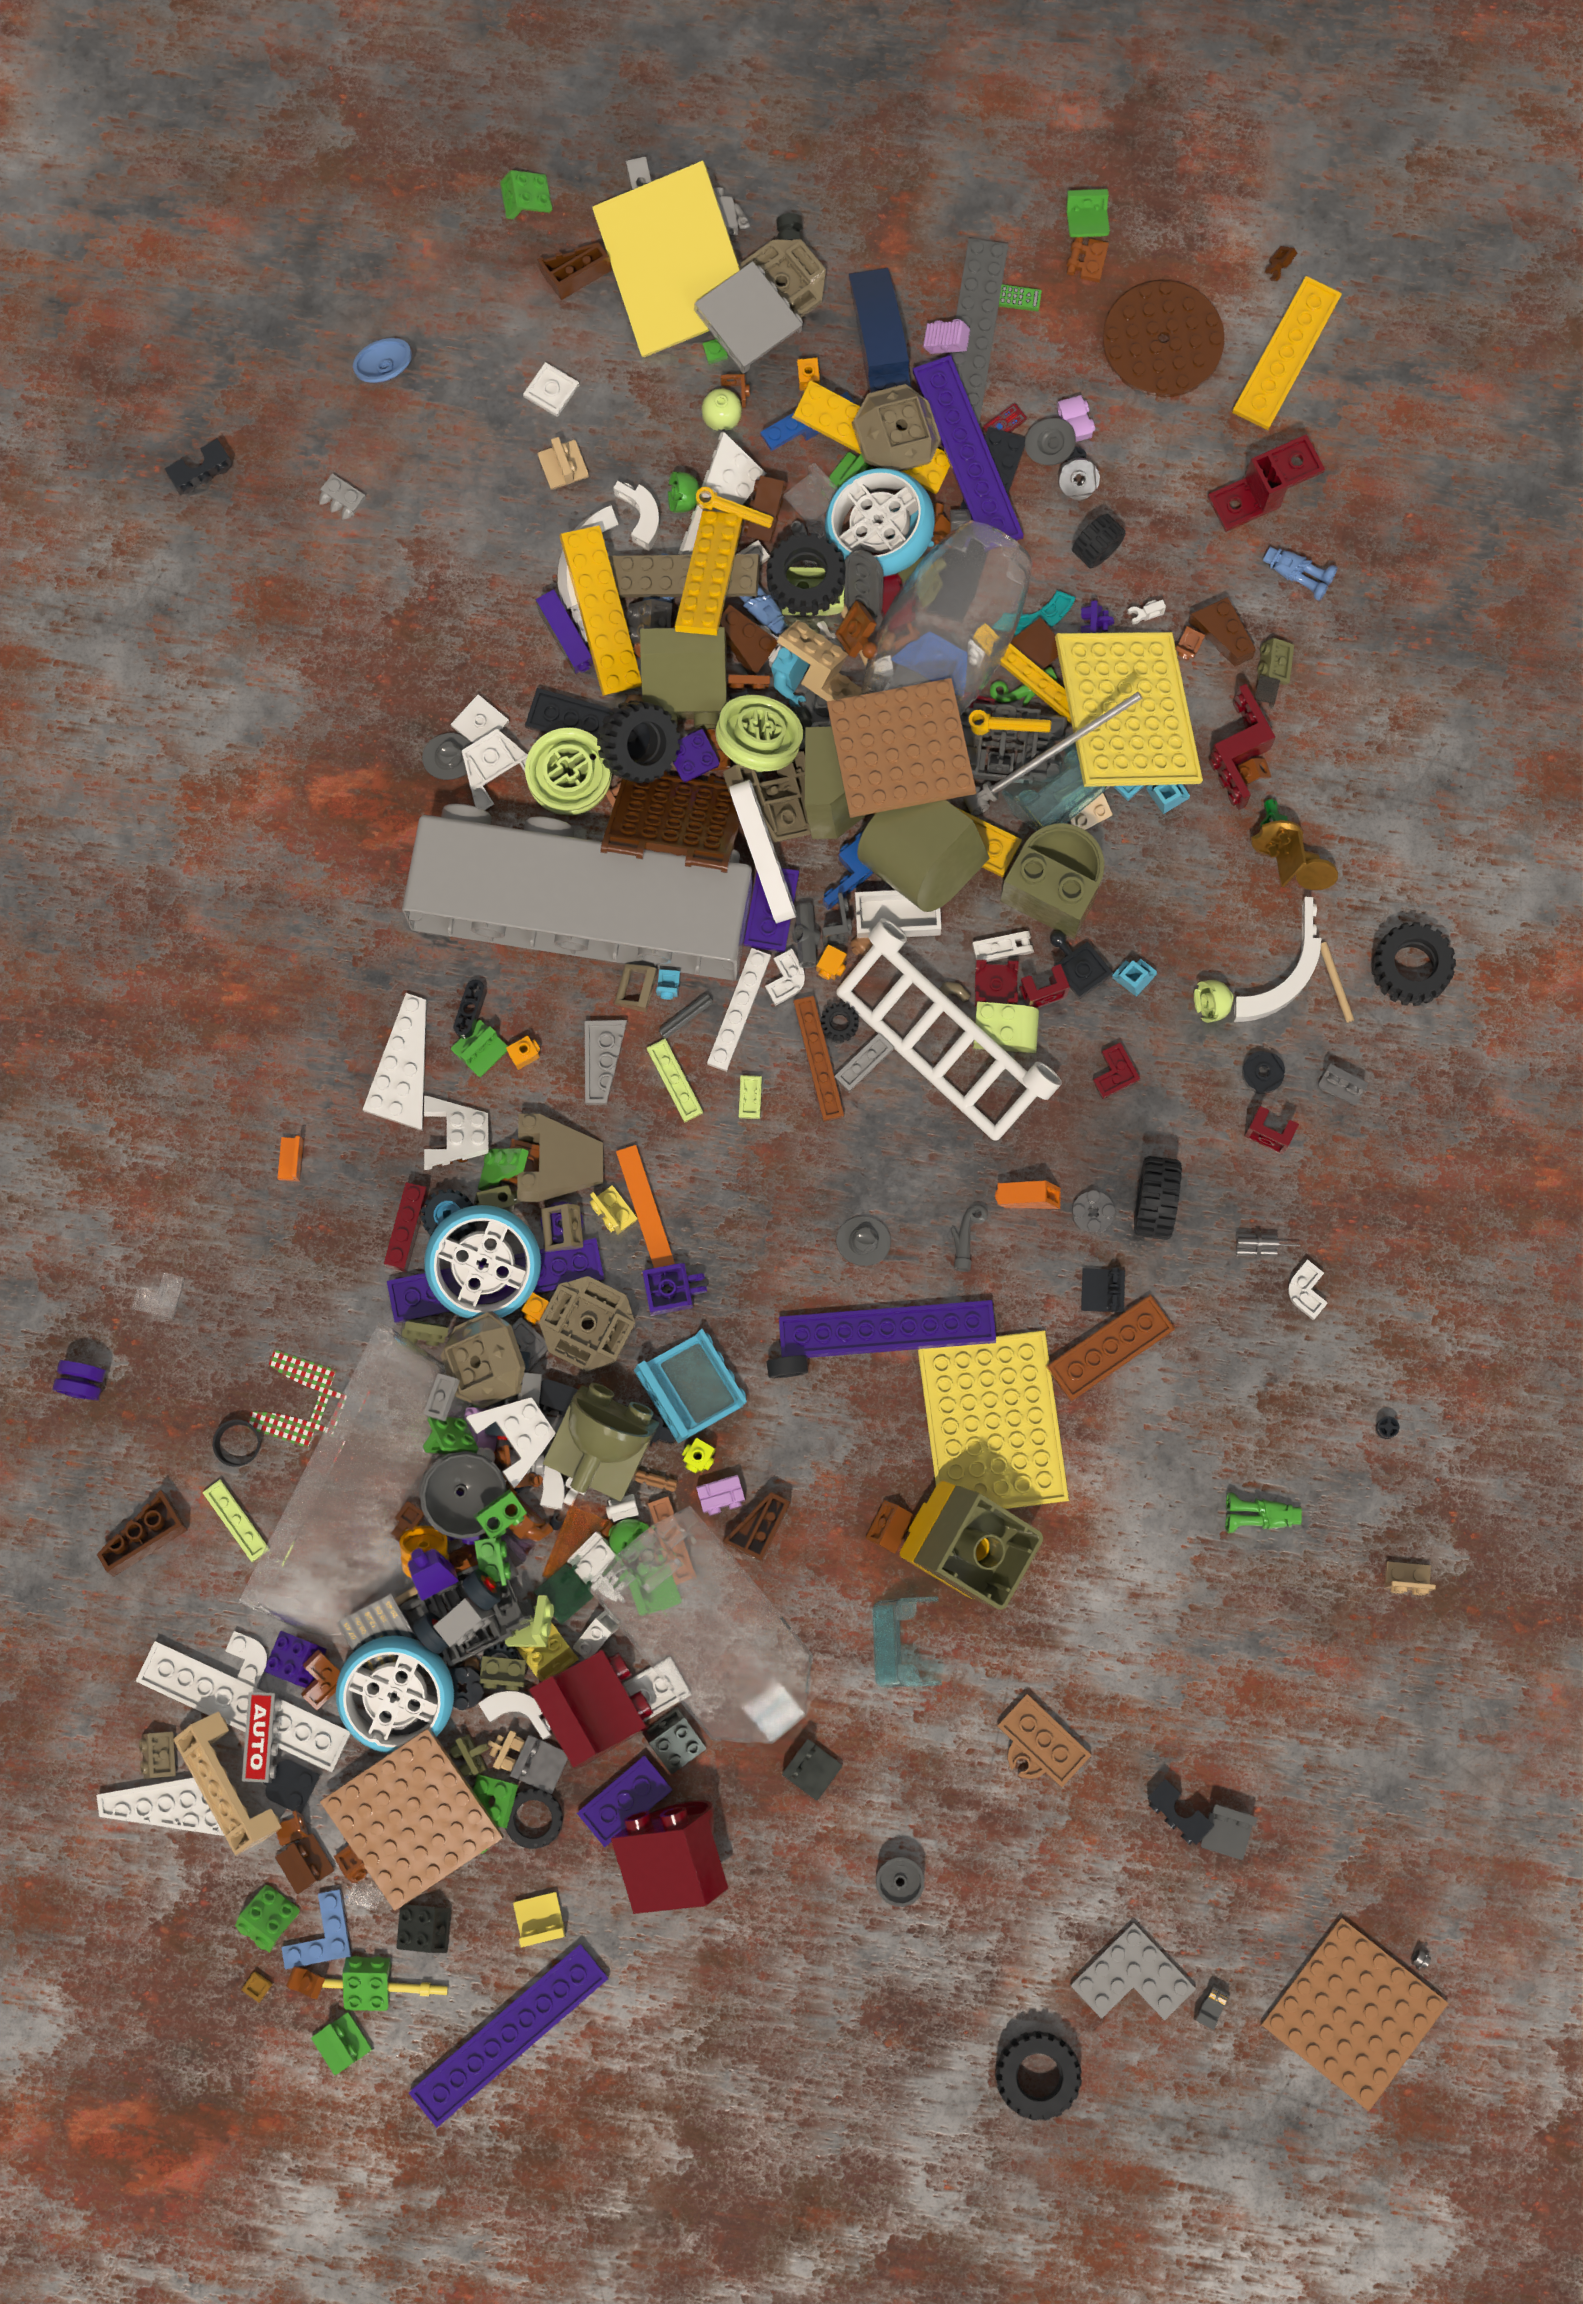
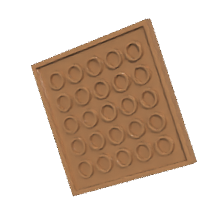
M952 678L827 701L850 818L976 794Z
M429 1727L320 1801L354 1853L362 1860L365 1869L394 1911L504 1837Z
M1340 1918L1260 2025L1363 2108L1370 2111L1449 2003L1344 1919Z

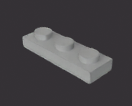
M879 1033L834 1076L835 1079L850 1093L894 1050V1047Z

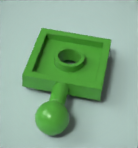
M477 1774L473 1792L495 1824L499 1827L507 1828L518 1785ZM494 1795L496 1801L495 1804L492 1807H490L489 1799L491 1796Z

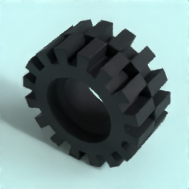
M839 1002L836 1005V1003H833L831 1007L828 1006L826 1011H823L821 1026L823 1034L827 1036V1039H832L836 1043L837 1041L844 1043V1040L849 1041L852 1036L856 1035L859 1024L858 1014L855 1013L854 1008H850L849 1004L843 1005V1002ZM842 1015L848 1020V1025L845 1029L837 1030L832 1026L831 1022L835 1016Z

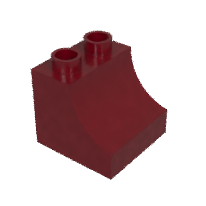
M601 1650L582 1662L552 1675L529 1689L573 1768H582L649 1728L644 1719L652 1715L653 1710L641 1690L631 1696L622 1680L632 1674L619 1652L609 1658L606 1651Z

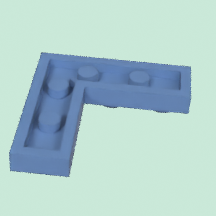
M341 1889L318 1894L325 1938L281 1947L285 1969L352 1956Z

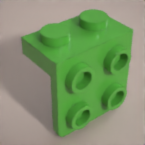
M1108 189L1067 191L1066 212L1070 237L1109 235L1107 214Z
M266 1885L239 1915L235 1926L242 1935L254 1940L260 1949L270 1953L282 1933L298 1916L300 1910L271 1886Z
M346 1957L342 1972L344 2008L346 2010L386 2011L388 2009L390 1958Z

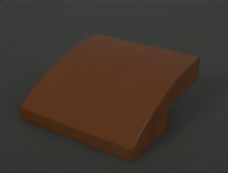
M1041 617L1037 618L1008 641L1040 669H1044L1059 657L1055 640L1056 635Z

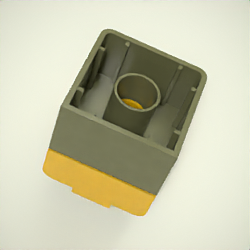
M941 1481L934 1489L928 1502L923 1503L908 1530L910 1534L900 1550V1557L961 1594L994 1608L1004 1609L1010 1602L1042 1544L1043 1535L1040 1531L982 1494Z

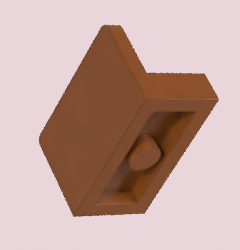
M884 1500L865 1539L895 1554L914 1515L902 1507Z

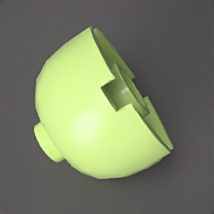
M723 388L715 389L704 398L702 404L703 420L713 430H730L741 420V402L734 392Z
M1217 980L1199 982L1197 984L1199 988L1194 990V1003L1197 1013L1201 1011L1204 1016L1201 1019L1209 1023L1225 1018L1232 1007V992L1224 983Z

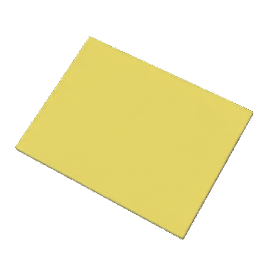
M698 162L593 206L592 208L641 356L643 358L710 331L694 311V304L739 272L740 267L705 162Z
M1057 633L1055 640L1073 733L1139 691L1143 697L1140 701L1075 742L1084 787L1201 784L1203 779L1173 633Z
M1045 1330L996 1336V1343L918 1349L936 1486L941 1481H945L978 1492L1004 1509L1069 1501L1052 1377L1046 1368L1050 1362Z

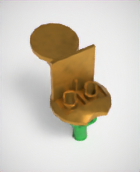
M1273 799L1265 801L1266 817L1260 824V832L1251 837V843L1256 852L1269 855L1271 858L1276 857L1281 886L1285 887L1295 875L1299 885L1305 889L1324 890L1334 885L1338 879V870L1335 865L1327 860L1320 859L1316 853L1305 851L1301 827L1292 821H1288V816L1279 814L1276 800H1274V803Z

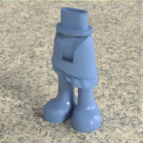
M1270 547L1263 561L1270 564V568L1286 578L1287 581H1296L1313 592L1314 598L1320 602L1328 586H1330L1338 567L1331 565L1326 570L1312 565L1313 560H1306L1307 557L1285 550L1282 552V549L1276 550ZM1306 572L1322 582H1316L1306 577L1302 573Z
M759 584L756 598L740 596L745 602L743 607L747 608L748 612L762 625L769 628L775 636L788 628L780 608L771 595H767Z

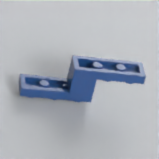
M848 392L840 395L854 403ZM794 413L760 433L769 449L773 451L801 434L807 441L820 432L793 419Z
M864 830L855 837L856 840L851 845L847 843L839 851V861L852 876H845L840 881L841 885L836 889H829L824 894L823 905L827 910H830L838 903V893L842 892L843 898L874 874L859 861L857 855L859 841Z

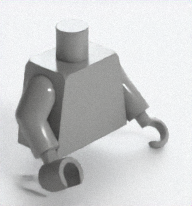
M714 188L729 236H737L738 225L740 229H746L750 226V223L747 221L741 207L733 202V198L725 197L723 188Z

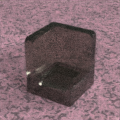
M1260 675L1257 682L1255 700L1269 703V708L1273 709L1280 680Z

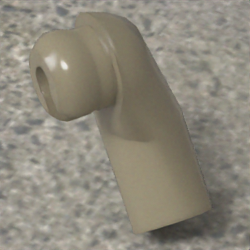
M946 981L939 988L945 996H948L950 993L956 994L963 1003L971 997L966 989L957 982Z

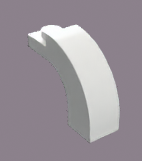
M617 481L613 487L614 495L634 506L640 513V520L631 533L632 542L650 551L656 542L660 528L657 504L649 491L640 484L634 490L628 483L622 484Z
M516 1451L510 1454L512 1465L520 1459ZM545 1466L544 1474L540 1475L543 1478V1494L540 1505L563 1511L564 1499L566 1497L563 1477L560 1472Z
M505 1691L493 1694L478 1703L491 1723L506 1713L521 1712L528 1716L544 1740L552 1735L548 1722L545 1718L542 1719L540 1717L543 1714L535 1699L520 1692Z

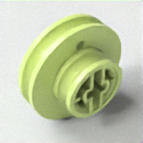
M745 695L732 699L723 707L716 725L715 735L721 750L736 765H742L756 772L778 770L793 762L803 739V728L795 713L781 702L760 695Z
M560 728L548 732L535 742L526 759L525 775L532 796L542 807L560 815H577L591 810L602 801L609 790L612 773L609 771V768L603 765L602 761L604 759L599 757L598 750L601 749L600 746H597V738L581 729ZM595 755L596 759L591 760L590 756Z

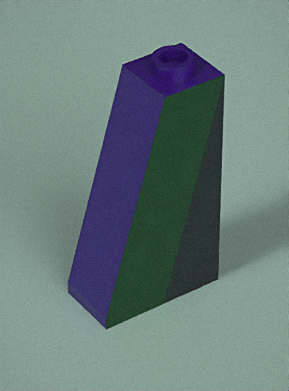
M554 589L537 598L536 604L539 615L574 673H583L589 670L591 665H593L592 656Z

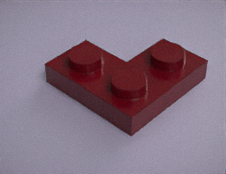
M1121 1042L1102 1051L1101 1054L1111 1070L1093 1079V1083L1102 1099L1140 1081V1077Z

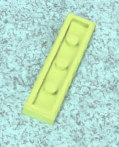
M666 1039L647 1047V1051L684 1123L703 1114Z
M222 1480L217 1481L202 1492L251 1562L256 1561L270 1550Z

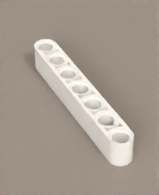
M747 780L729 786L775 922L780 923L797 917L751 781Z

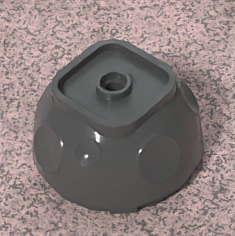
M468 1451L447 1453L426 1469L422 1476L418 1491L422 1511L428 1522L444 1535L459 1539L479 1536L485 1533V1531L473 1515L506 1492L505 1479L499 1468L483 1455ZM458 1488H463L464 1492L462 1495L456 1494ZM497 1517L488 1519L487 1526L489 1528H493L497 1524Z

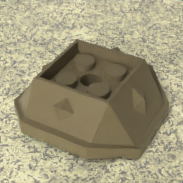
M793 239V241L772 240L740 264V270L751 262H754L756 266L759 265L764 270L766 279L775 284L778 289L777 293L781 298L784 297L788 301L791 311L794 314L797 313L800 318L822 303L826 269L801 239ZM778 283H785L786 285L783 286V287H780V286H778L777 284H778Z
M906 384L868 393L852 421L864 462L875 465L878 468L904 471L927 465L931 462L941 441L929 401ZM896 424L901 425L903 431L898 430Z
M589 1276L559 1284L539 1321L549 1353L586 1372L616 1362L636 1324L627 1295ZM592 1320L594 1322L593 1328L585 1330L582 1327L584 1321Z
M487 1312L454 1327L441 1353V1358L447 1376L460 1380L455 1393L456 1397L481 1408H486L521 1393V1382L524 1376L525 1364L513 1329L509 1323L498 1317L494 1312Z

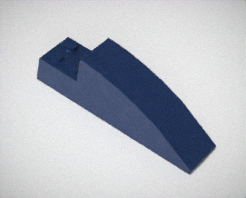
M884 268L848 274L869 393L904 384L911 388L907 347L889 269Z

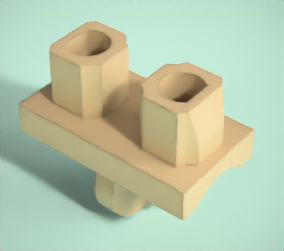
M510 1731L503 1746H501L504 1737L498 1735L495 1742L488 1741L487 1744L492 1746L489 1755L495 1757L498 1750H500L494 1763V1768L498 1770H513L517 1760L508 1757L511 1748L521 1753L526 1742L518 1737L517 1733Z

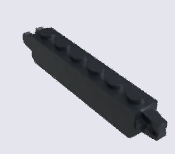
M545 1379L541 1381L539 1409L548 1413L551 1410L559 1412L558 1416L564 1418L573 1396L579 1389ZM653 1414L651 1419L660 1423L649 1447H652V1444L658 1445L659 1441L666 1444H674L676 1439L670 1429L664 1427V1422L660 1416Z

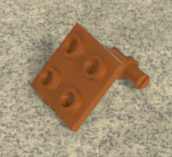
M509 1445L496 1447L494 1451V1464H497L502 1473L503 1470L511 1466ZM502 1473L505 1479L506 1489H513L511 1484L508 1482V1480ZM525 1474L515 1488L525 1486L538 1487L543 1483V1478L537 1474Z

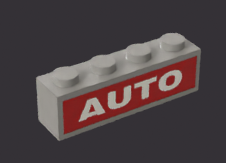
M249 1692L242 1781L272 1783V1778L276 1777V1765H273V1759L278 1753V1743H275V1734L279 1733L280 1722L276 1719L277 1711L280 1712L281 1698H278L276 1693Z

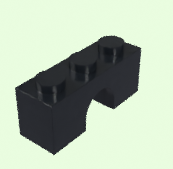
M218 439L200 448L204 461L199 467L190 468L184 463L183 459H180L165 468L169 479L180 496L191 493L195 487L210 482L214 476L226 473L233 466Z
M1165 1779L1149 1795L1148 1799L1151 1802L1148 1805L1157 1814L1161 1811L1167 1817L1164 1821L1173 1830L1178 1827L1183 1832L1181 1837L1189 1845L1194 1843L1197 1846L1215 1826L1199 1810L1189 1818L1178 1816L1175 1811V1804L1182 1794Z

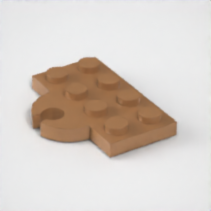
M1028 1694L997 1726L1013 1741L1007 1755L1010 1769L1015 1768L1016 1762L1020 1758L1028 1762L1027 1770L1018 1774L1021 1778L1033 1779L1046 1773L1062 1788L1091 1756L1083 1746Z

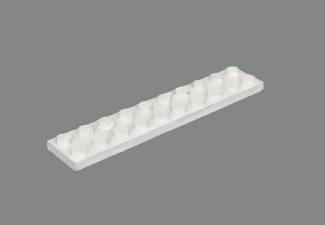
M156 1641L136 1679V1682L209 1716L219 1711L227 1724L246 1732L249 1692L267 1693ZM281 1699L280 1712L277 1711L276 1719L280 1722L279 1733L275 1734V1743H278V1748L333 1773L351 1733L334 1723Z

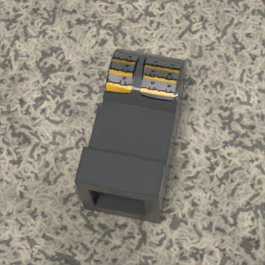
M1213 1984L1194 2020L1214 2030L1220 2014L1227 2003L1230 1992Z

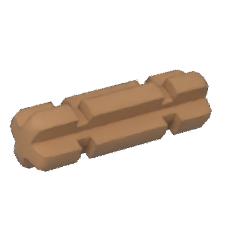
M638 1470L635 1476L636 1482L642 1484L645 1482L646 1485L661 1489L666 1488L668 1491L674 1492L677 1487V1481L669 1478L667 1480L666 1477L652 1473L646 1474V1472Z

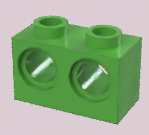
M508 1490L473 1516L490 1539L493 1537L497 1539L506 1533L505 1529L511 1524L515 1526L523 1521V1516L527 1512L513 1492ZM509 1504H514L516 1507L512 1515H506L505 1508ZM491 1517H497L498 1523L494 1528L487 1526V1521Z

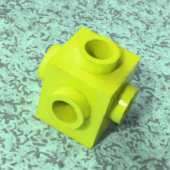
M696 1438L692 1446L688 1444L682 1453L684 1456L683 1461L686 1463L685 1468L695 1474L697 1471L703 1473L704 1469L709 1470L715 1460L712 1458L715 1448ZM696 1455L702 1456L700 1460L694 1459Z

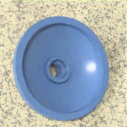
M387 338L369 344L358 353L353 362V370L355 375L362 381L369 383L385 382L397 377L407 368L411 361L412 352L409 345L401 339Z

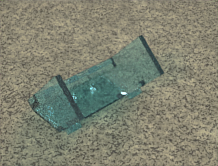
M1072 745L1064 749L1066 756L1063 762L1067 769L1038 793L1034 790H1023L1017 797H1014L1006 790L1001 792L1013 815L1036 831L1048 825L1068 823L1107 788V786L1084 787L1077 749Z
M938 1597L881 1600L874 1605L872 1616L875 1681L881 1688L942 1686V1681L920 1682L919 1671L914 1665L901 1664L900 1620L912 1619L916 1614L917 1604L938 1603Z

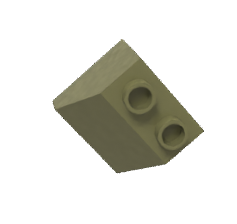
M719 627L717 635L675 632V628L640 629L643 702L663 707L664 711H668L672 715L671 720H675L676 723L677 720L694 719L695 728H716L721 710L727 704V645L725 628Z
M806 727L805 808L812 839H837L866 816L862 815L851 818L849 816L832 727Z

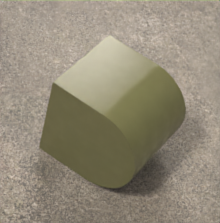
M947 800L876 813L866 826L857 850L858 859L864 866L924 912L937 910L949 902L990 859L974 821Z

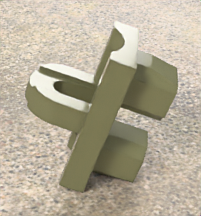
M469 1734L455 1740L456 1743L450 1748V1751L455 1758L464 1756L466 1763L460 1766L464 1777L472 1774L476 1775L487 1770L480 1756L481 1753L489 1749L486 1743L476 1747Z

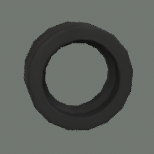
M805 1355L786 1356L766 1361L768 1377L772 1379L794 1377L808 1373L807 1357Z

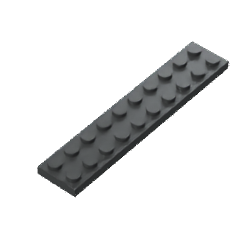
M969 238L956 319L962 320L970 328L967 351L950 352V355L978 424H980L1008 244Z

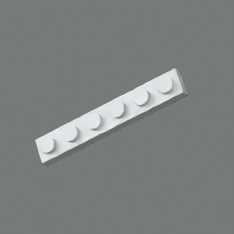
M751 948L707 1065L727 1072L771 955Z

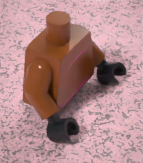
M525 1487L508 1489L513 1492L527 1512L523 1516L524 1520L519 1524L508 1526L518 1538L540 1541L552 1533L553 1530L558 1531L561 1529L565 1519L558 1521L559 1513H555L550 1522L546 1523L517 1495ZM509 1504L506 1506V1515H512L515 1512V1505Z

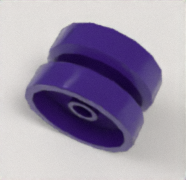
M59 1360L57 1372L60 1375L69 1377V1379H54L52 1390L73 1398L99 1400L101 1389L96 1385L89 1384V1382H103L106 1370L82 1363Z

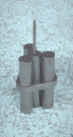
M1260 1231L1255 1233H1236V1256H1255V1258H1260V1256L1277 1257L1279 1246H1300V1244H1279L1277 1234L1261 1233Z

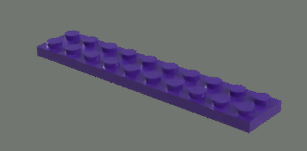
M951 355L913 368L912 372L922 397L929 401L941 438L940 442L967 509L970 512L984 551L986 552L1023 539V532Z
M597 1239L583 1240V1248L551 1252H545V1248L539 1249L541 1270L533 1293L537 1295L556 1291L561 1283L587 1276L599 1282L604 1281ZM525 1253L515 1254V1264L526 1268ZM486 1261L478 1262L479 1267L482 1268L484 1265H489ZM500 1266L497 1268V1273L500 1276H506L509 1270L505 1266ZM451 1268L440 1270L445 1284L456 1296H459L462 1287L455 1280ZM425 1273L387 1281L395 1324L401 1323L403 1319L415 1320L452 1312L435 1297ZM471 1278L468 1281L469 1285L473 1288L479 1287L481 1284L477 1278ZM505 1285L495 1293L480 1295L477 1304L486 1305L502 1301L515 1292L516 1288Z
M992 1300L779 1317L782 1357L805 1355L807 1358L996 1343Z
M580 1944L413 2088L409 2094L435 2127H439L609 1979L608 1976Z

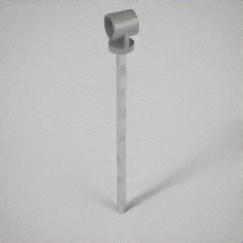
M1138 691L996 784L992 785L990 782H986L983 784V790L981 787H975L976 794L963 796L971 815L976 816L988 810L990 807L988 801L992 800L995 802L999 799L997 792L1143 699L1140 692Z

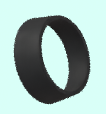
M230 1420L222 1424L215 1432L212 1443L213 1451L218 1460L227 1466H244L257 1456L260 1449V1438L256 1429L250 1423L243 1420ZM235 1425H244L252 1429L257 1436L258 1442L253 1457L241 1464L229 1462L220 1451V1439L223 1433Z

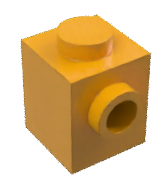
M798 359L799 390L805 391L810 380L820 385L818 359Z
M828 944L816 966V971L819 972L818 975L826 980L831 978L834 981L837 976L841 977L846 968L844 963L847 959V954Z
M528 1036L506 1047L517 1070L540 1058L538 1054L540 1048L535 1039L531 1041Z
M532 1293L521 1310L525 1315L524 1319L533 1324L539 1323L549 1301Z

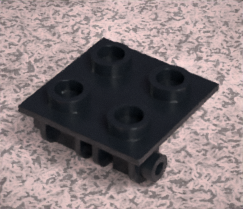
M1082 1268L1081 1311L1124 1313L1125 1270H1120V1268H1111V1270Z

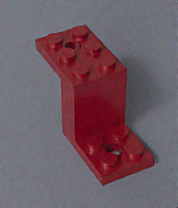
M1305 434L1251 458L1244 479L1208 494L1207 498L1224 531L1227 532L1279 509L1288 488L1324 473L1325 468L1309 437ZM1298 457L1302 460V464L1296 466L1291 462V459ZM1232 501H1237L1240 503L1241 507L1239 509H1233L1230 507L1229 503Z
M1247 684L1238 688L1233 702L1236 712L1238 714L1241 713L1244 718L1243 724L1246 729L1214 744L1209 757L1211 768L1217 770L1221 786L1227 789L1229 792L1228 798L1233 806L1236 805L1238 811L1246 807L1251 794L1236 766L1269 751L1276 738Z

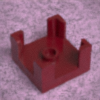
M976 960L974 1007L977 1006V1002L1017 1005L1019 961H1008L1007 965L987 964V960Z
M1061 964L1051 969L1053 975L1049 977L1051 985L1044 986L1037 990L1032 976L1029 975L1021 978L1022 986H1019V990L1025 1006L1039 1008L1067 997L1070 986Z
M1260 1106L1244 1137L1283 1155L1289 1147L1299 1124L1289 1120L1286 1128L1280 1134L1263 1125L1269 1110Z

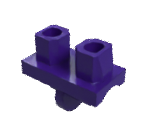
M1091 601V606L1081 608L1082 619L1091 620V625L1081 626V633L1107 632L1108 626L1114 624V618L1109 616V611L1104 610L1102 612L1103 608L1098 605V601Z

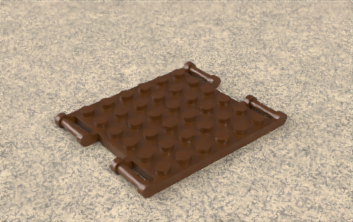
M664 771L663 777L660 779L655 778L653 782L636 783L622 779L601 843V853L636 856V859L643 860L645 849L654 852L671 853L677 856L684 855L686 856V867H692L693 865L721 870L723 873L728 872L740 826V819L724 779H718L716 776L709 775L708 781L692 779L683 782L680 777L668 775L669 771Z

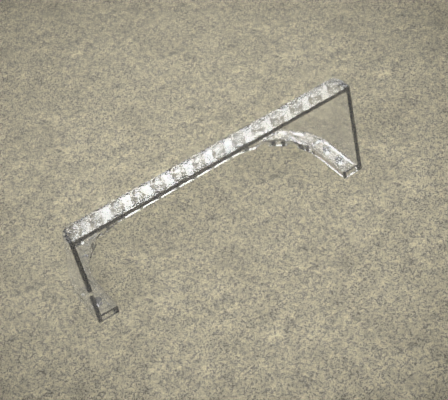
M380 1322L378 1323L239 1603L304 1632L316 1635L339 1636L343 1635L336 1622L390 1594L395 1599L409 1590L413 1580L402 1570L399 1542L393 1539L390 1533L398 1525L399 1522L395 1520V1517L407 1501L422 1510L418 1492L422 1476L426 1469L445 1455L426 1453L423 1448L424 1443L432 1433L427 1420L428 1417L423 1413L437 1374L447 1376L442 1361L392 1328ZM454 1396L447 1417L464 1419L466 1409L474 1408V1405ZM424 1517L418 1526L432 1525Z

